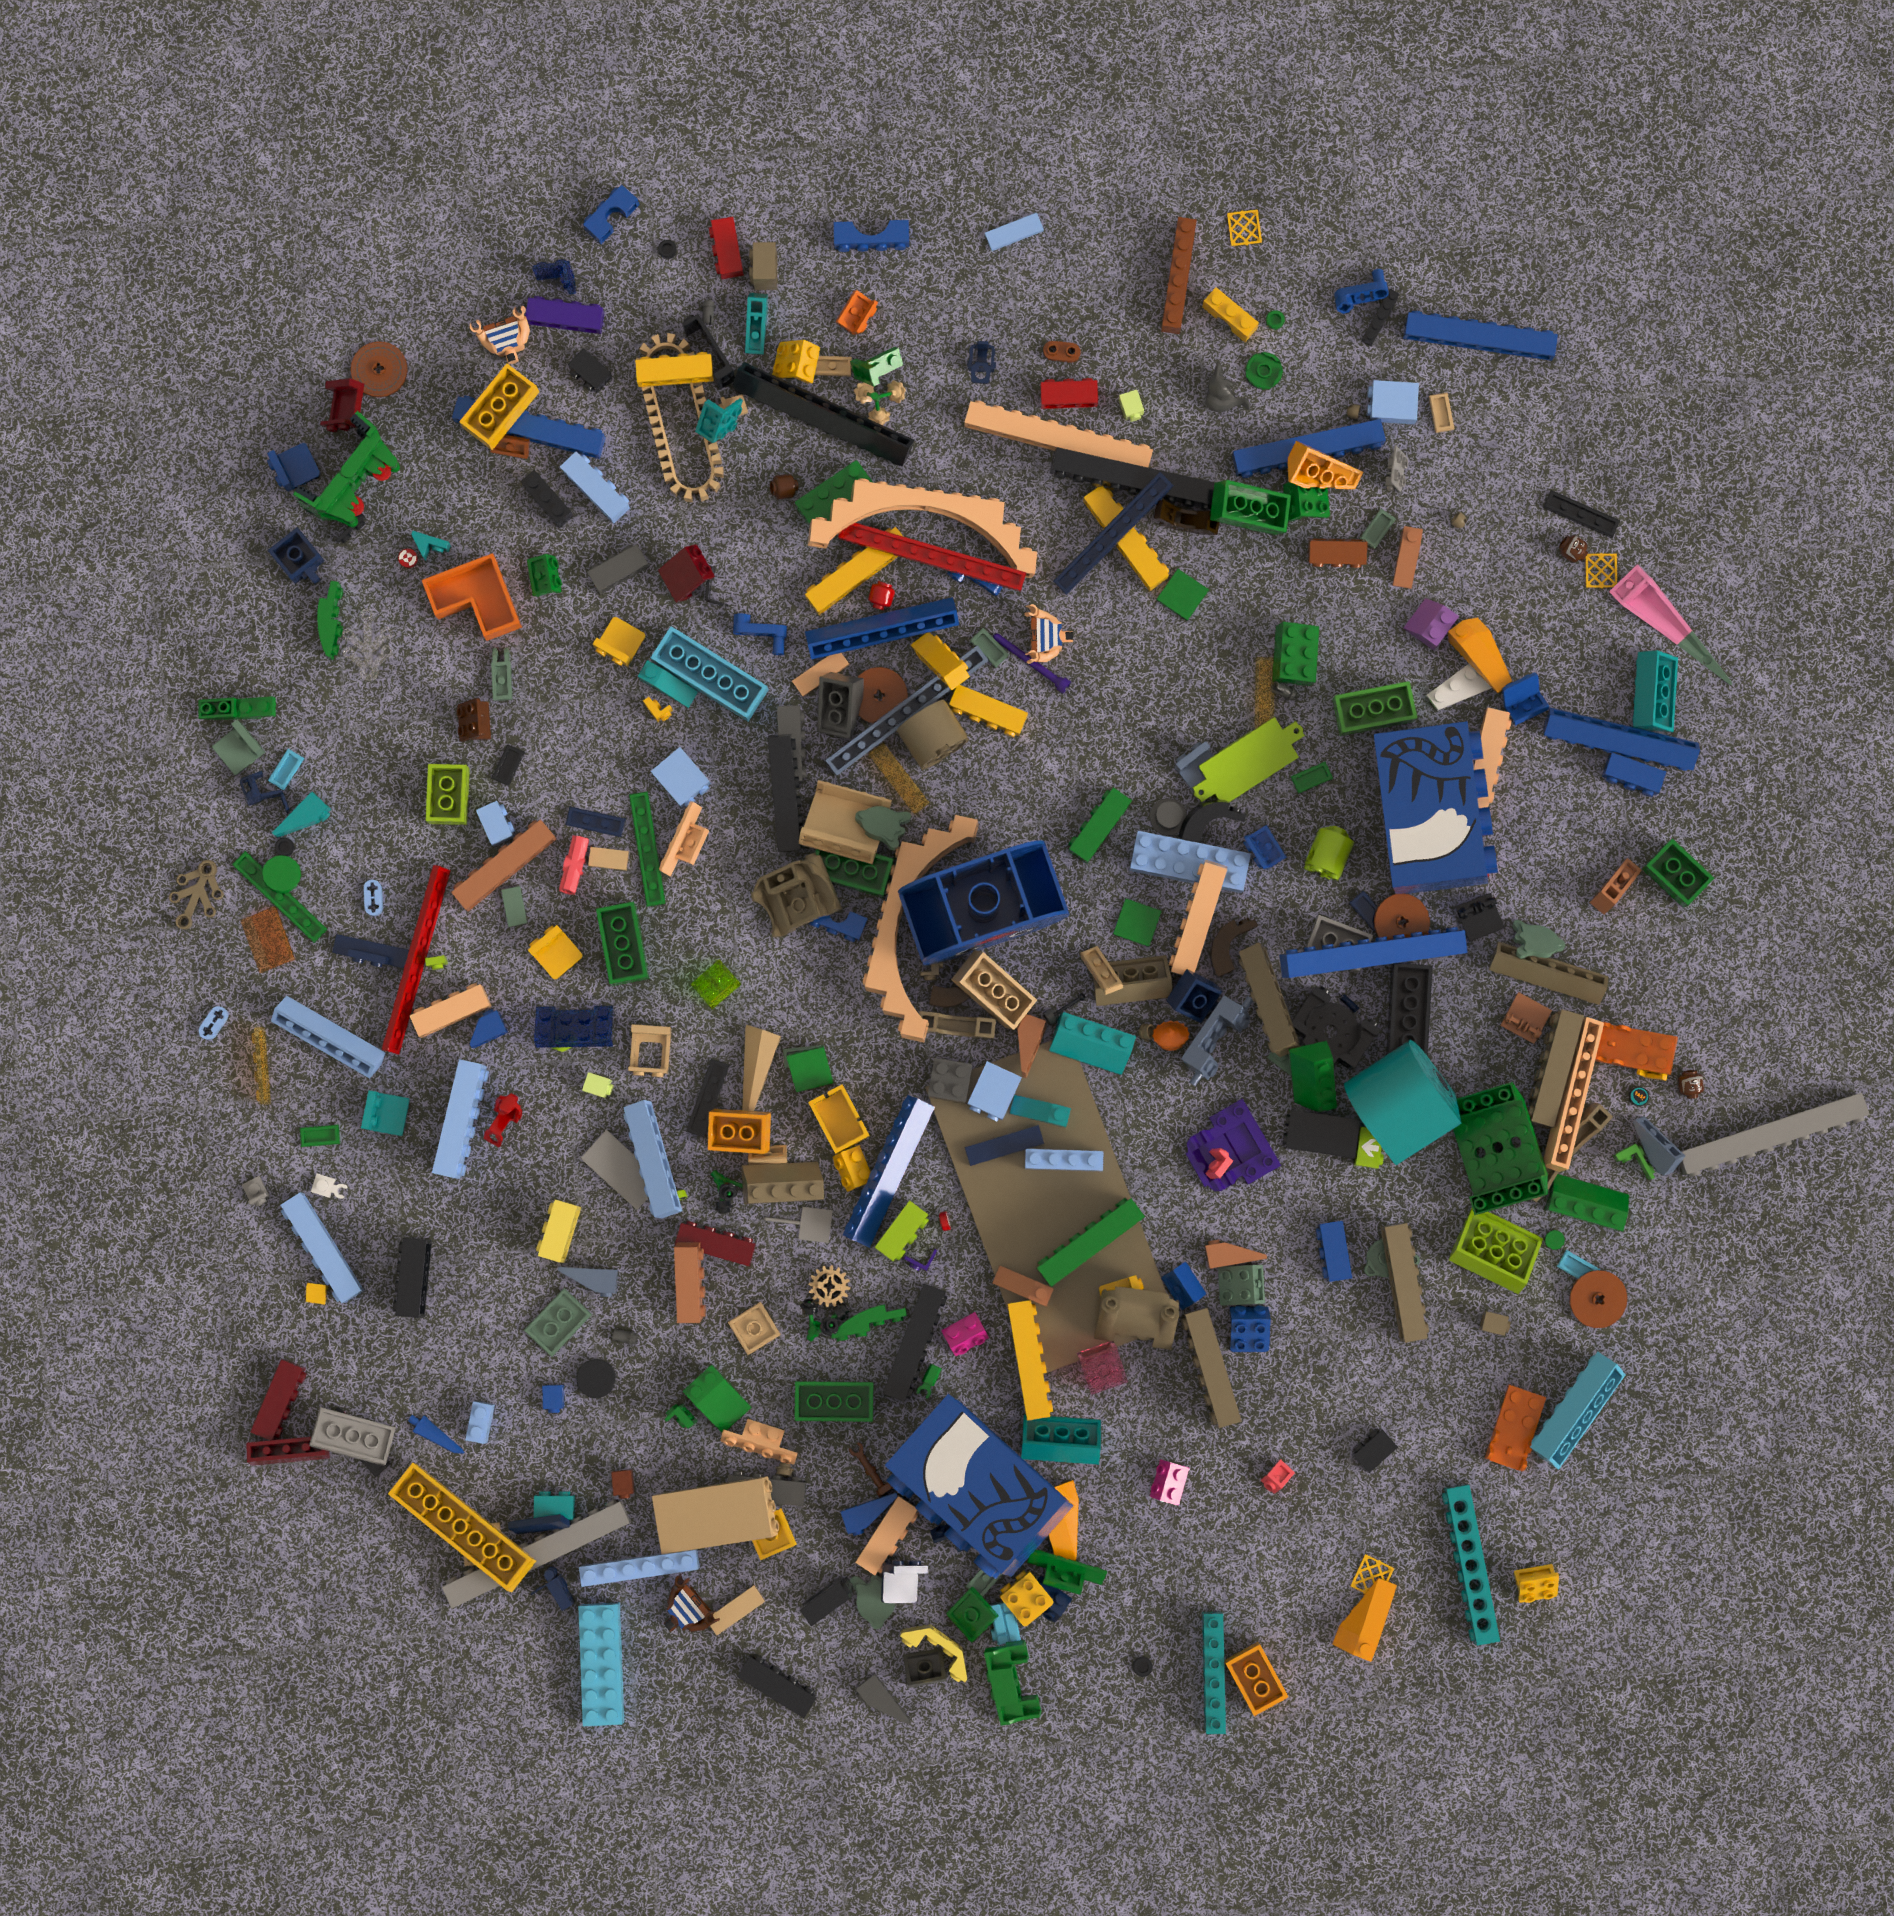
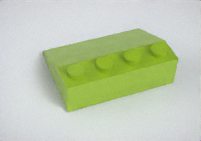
M1471 1208L1448 1260L1519 1294L1528 1283L1543 1238L1490 1212L1474 1215L1473 1208Z

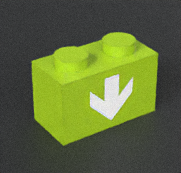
M1359 1127L1354 1166L1379 1169V1165L1383 1164L1384 1154H1381L1382 1147L1367 1127Z

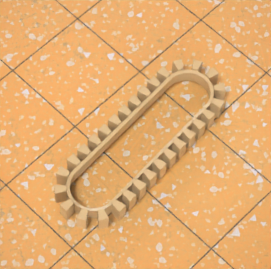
M667 333V343H661L657 334L651 337L655 345L653 348L650 349L643 343L639 350L641 354L652 358L656 352L662 349H672L679 354H684L685 351L690 349V345L684 338L679 346L675 345L676 335ZM694 351L689 353V356L695 355ZM702 382L690 383L699 418L701 414L699 408H703L706 401ZM654 386L642 387L666 484L672 481L676 482L670 488L671 493L677 497L680 491L683 490L686 492L684 501L692 503L693 494L700 493L701 501L709 499L705 490L711 487L717 493L721 487L719 482L714 481V477L724 478L723 467L714 468L715 464H722L717 441L708 445L710 441L704 438L711 466V475L708 481L697 488H689L682 485L676 477Z

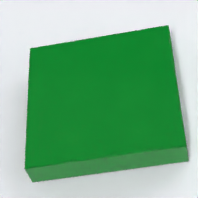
M1177 569L1156 600L1188 621L1209 589L1180 569Z
M1125 898L1113 935L1149 947L1162 911Z
M824 1045L786 1055L796 1092L833 1083Z
M971 1587L946 1613L971 1643L975 1642L999 1617L974 1587Z

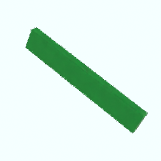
M648 791L629 794L646 906L663 905L666 902L661 871H659L660 864Z
M246 851L232 864L313 943L328 930L289 892L277 893L267 888L262 877L263 867Z

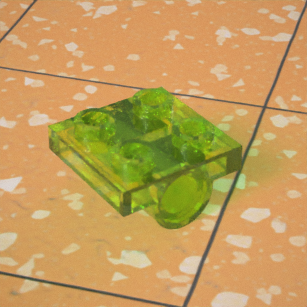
M720 959L691 983V986L711 1009L715 1008L741 985Z

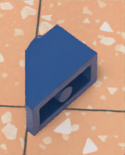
M488 1010L483 1013V1017L479 1018L470 1041L471 1048L474 1049L508 1033L499 1011Z

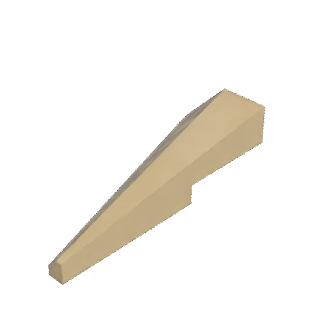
M749 1025L745 1027L742 1111L755 1110L781 1039L779 1035Z

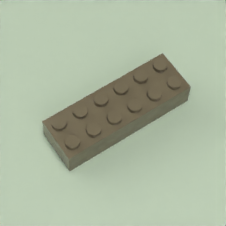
M1561 1009L1550 1016L1548 1025L1551 1026L1549 1033H1546L1543 1044H1546L1545 1051L1540 1053L1538 1060L1541 1063L1540 1069L1535 1071L1533 1081H1536L1535 1088H1531L1528 1096L1531 1102L1527 1110L1531 1123L1534 1126L1544 1129L1554 1128L1584 1015Z
M1201 1308L1182 1314L1183 1318L1180 1319L1183 1330H1187L1189 1335L1186 1338L1189 1349H1193L1195 1355L1192 1356L1194 1367L1199 1368L1200 1375H1197L1200 1387H1204L1206 1391L1203 1394L1205 1404L1210 1406L1212 1411L1208 1413L1211 1424L1222 1428L1242 1422L1208 1308Z

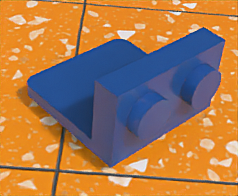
M301 443L278 455L274 450L267 453L269 457L267 460L271 470L275 469L278 475L275 479L279 487L283 486L287 492L297 488L298 485L301 486L318 478L321 474L305 443Z
M1535 672L1527 674L1515 682L1508 683L1502 689L1504 709L1510 713L1509 718L1512 719L1515 726L1549 710L1548 703L1539 691V679Z
M1267 825L1251 835L1244 836L1246 841L1243 843L1249 852L1253 851L1256 857L1253 859L1259 868L1268 870L1287 858Z
M1241 1305L1230 1307V1350L1232 1352L1269 1351L1271 1322L1269 1307L1261 1305L1255 1307H1244Z

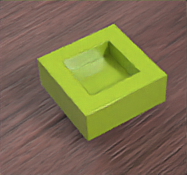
M445 955L425 958L426 966L432 967V970L443 969V965H448Z

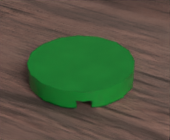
M1261 352L1253 355L1248 360L1245 373L1248 382L1252 386L1265 390L1279 383L1283 374V368L1280 360L1274 354Z
M283 855L274 856L263 867V882L267 888L277 893L290 892L300 882V866L291 857Z

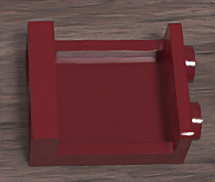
M351 378L326 381L325 389L334 393L330 418L328 421H320V426L326 427V430L329 432H338V430L350 431L352 428H357L352 424L350 418L357 411H361L365 384Z
M697 544L684 547L658 569L660 576L676 603L691 598V592L704 581L715 577Z

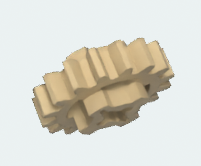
M833 1265L830 1266L829 1270L823 1266L822 1272L817 1269L816 1273L818 1275H811L814 1282L808 1284L813 1286V1289L809 1291V1293L815 1294L812 1299L816 1300L818 1298L819 1305L826 1302V1307H829L830 1303L835 1307L836 1301L843 1303L842 1297H848L845 1291L850 1290V1287L846 1286L850 1279H844L846 1272L840 1274L841 1268L838 1267L835 1271L833 1270ZM827 1273V1278L823 1282H818V1279ZM834 1274L841 1279L842 1284H838L834 1280ZM831 1277L835 1288L831 1289L828 1296L827 1288H824V1284H828ZM817 1288L823 1290L825 1298L819 1295ZM841 1291L838 1297L832 1299L834 1292Z

